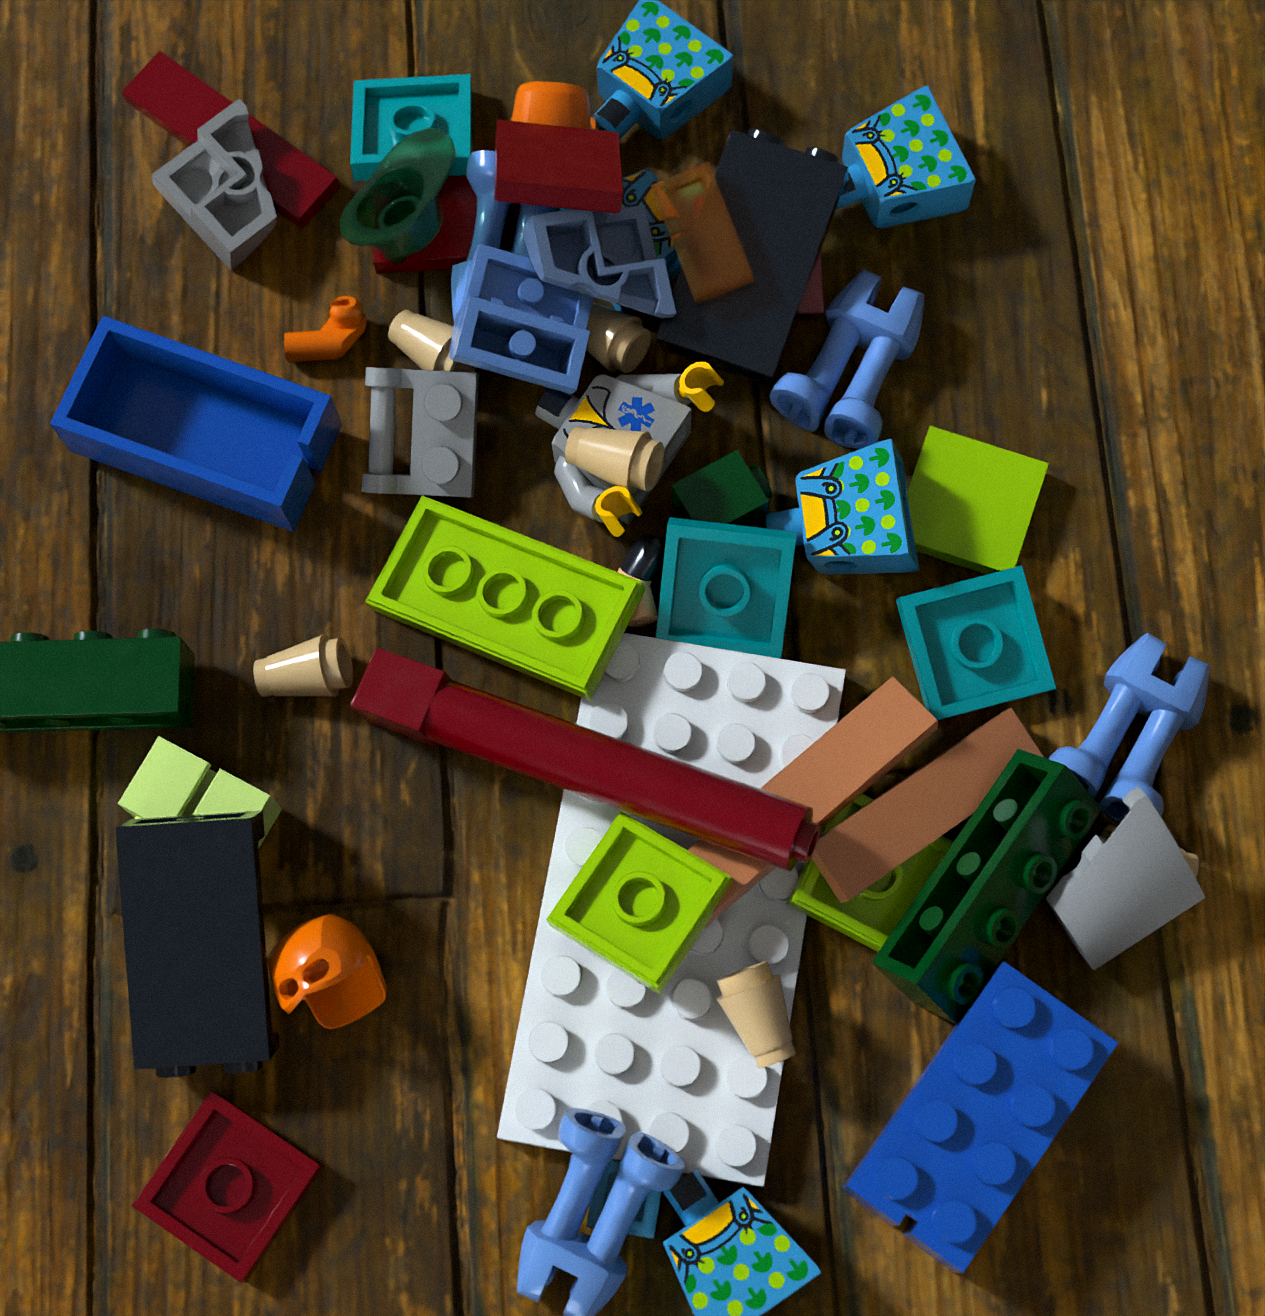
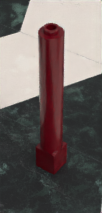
M377 647L350 705L370 724L436 748L438 744L444 745L786 871H791L798 860L808 863L819 839L821 826L812 822V807L452 680L445 671Z

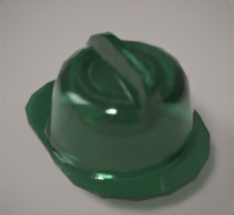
M427 128L413 132L398 142L384 157L364 187L344 208L339 222L341 235L350 244L362 247L374 246L386 260L396 265L402 263L410 254L421 250L429 244L440 231L443 222L439 191L453 169L456 152L452 138L441 129Z

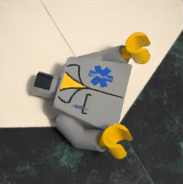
M703 361L693 363L682 374L619 375L616 378L600 374L593 379L580 399L572 394L551 388L546 390L538 403L535 415L559 429L552 441L554 462L556 463L554 474L573 511L604 523L613 536L619 537L624 533V528L618 519L629 525L635 515L640 516L642 514L640 508L651 491L647 492L638 489L634 494H631L625 487L615 486L578 468L577 465L567 463L565 461V447L572 429L575 426L586 429L599 428L649 432L652 440L660 441L664 445V460L658 478L659 481L691 433V408L686 405L693 402L699 410L704 412L710 411L714 407L715 401L705 390L712 385L722 386L724 384L723 379L709 363Z

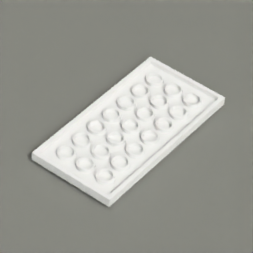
M624 633L591 700L581 698L577 724L760 789L837 724L846 669ZM564 790L497 1138L570 1152L561 1143L558 1136L560 1123L567 1109H587L615 1118L626 1127L624 1137L612 1160L621 1161L623 1151L631 1135L635 1132H642L651 1135L674 1150L684 1160L685 1168L683 1173L685 1174L698 1169L702 1177L763 1188L784 1060L767 1067L758 1068L754 1056H751L717 1001V998L722 996L717 980L746 967L767 961L772 975L780 974L790 1024L807 915L787 905L786 902L799 878L804 862L798 860L791 871L776 867L704 928L662 993L658 994L644 984H639L636 979L550 927L546 920L620 811H622ZM622 811L686 850L700 840L699 838Z

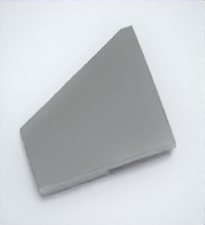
M240 98L198 128V140L151 174L153 186L231 271L262 243L277 223L270 192L267 191L263 176V165L259 150L255 147L249 126L248 110Z
M1139 786L1128 792L1122 801L1131 810L1111 836L1105 840L1095 835L1082 851L1081 861L1077 867L1069 874L1064 875L1046 898L1067 938L1093 970L1206 898L1173 836L1148 796Z

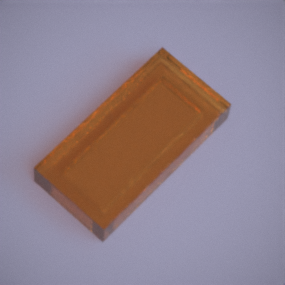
M709 162L650 185L696 304L754 281L752 271Z

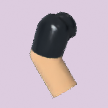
M649 534L634 541L617 571L641 581L645 587V592L628 624L630 627H642L658 620V613L650 584L657 572L663 571L666 537L657 538L655 535Z

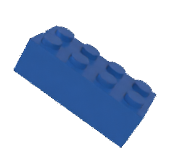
M102 315L50 425L72 453L295 532L316 485L310 469L318 472L322 471L342 427V422L331 395Z
M1003 961L993 971L978 997L972 1002L958 1025L956 1024L841 1190L891 1227L899 1225L907 1214L916 1223L909 1224L903 1236L952 1273H963L1118 1045V1042Z

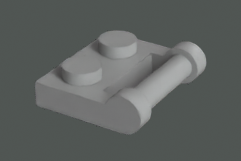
M366 367L365 386H371L368 473H362L361 492L474 497L479 373ZM396 387L414 388L410 475L393 474Z

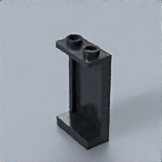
M731 129L672 292L676 314L673 317L662 319L656 339L661 350L694 362L703 361L709 363L712 368L773 388L783 369L782 357L840 196L845 195L849 184L848 167L840 164L841 159L838 156L823 149L809 147L803 153L782 146L783 141L767 131L749 129L748 134H744Z
M263 810L130 819L116 826L134 1070L155 1068L157 1077L173 1078L195 1073L197 1065L222 1064V1070L225 1073H245L261 1069L263 1061H270L280 1047L279 1033H272L258 841L265 837Z

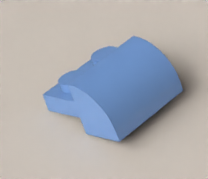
M479 243L474 251L462 305L456 314L450 344V360L573 394L578 387L590 330H586L593 297L541 281L528 257Z

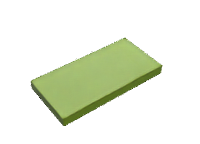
M422 495L365 603L371 610L590 701L645 592V587L639 580Z

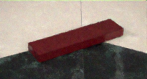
M161 51L121 91L129 105L188 147L198 140V128L233 103ZM249 114V126L255 147L259 150L267 191L271 194L274 208L303 229L340 187L338 178Z

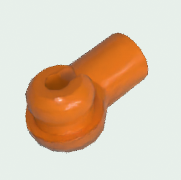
M351 296L338 297L331 302L330 318L320 330L285 332L284 349L287 362L335 360L343 357L365 332L367 317L362 312L360 301Z

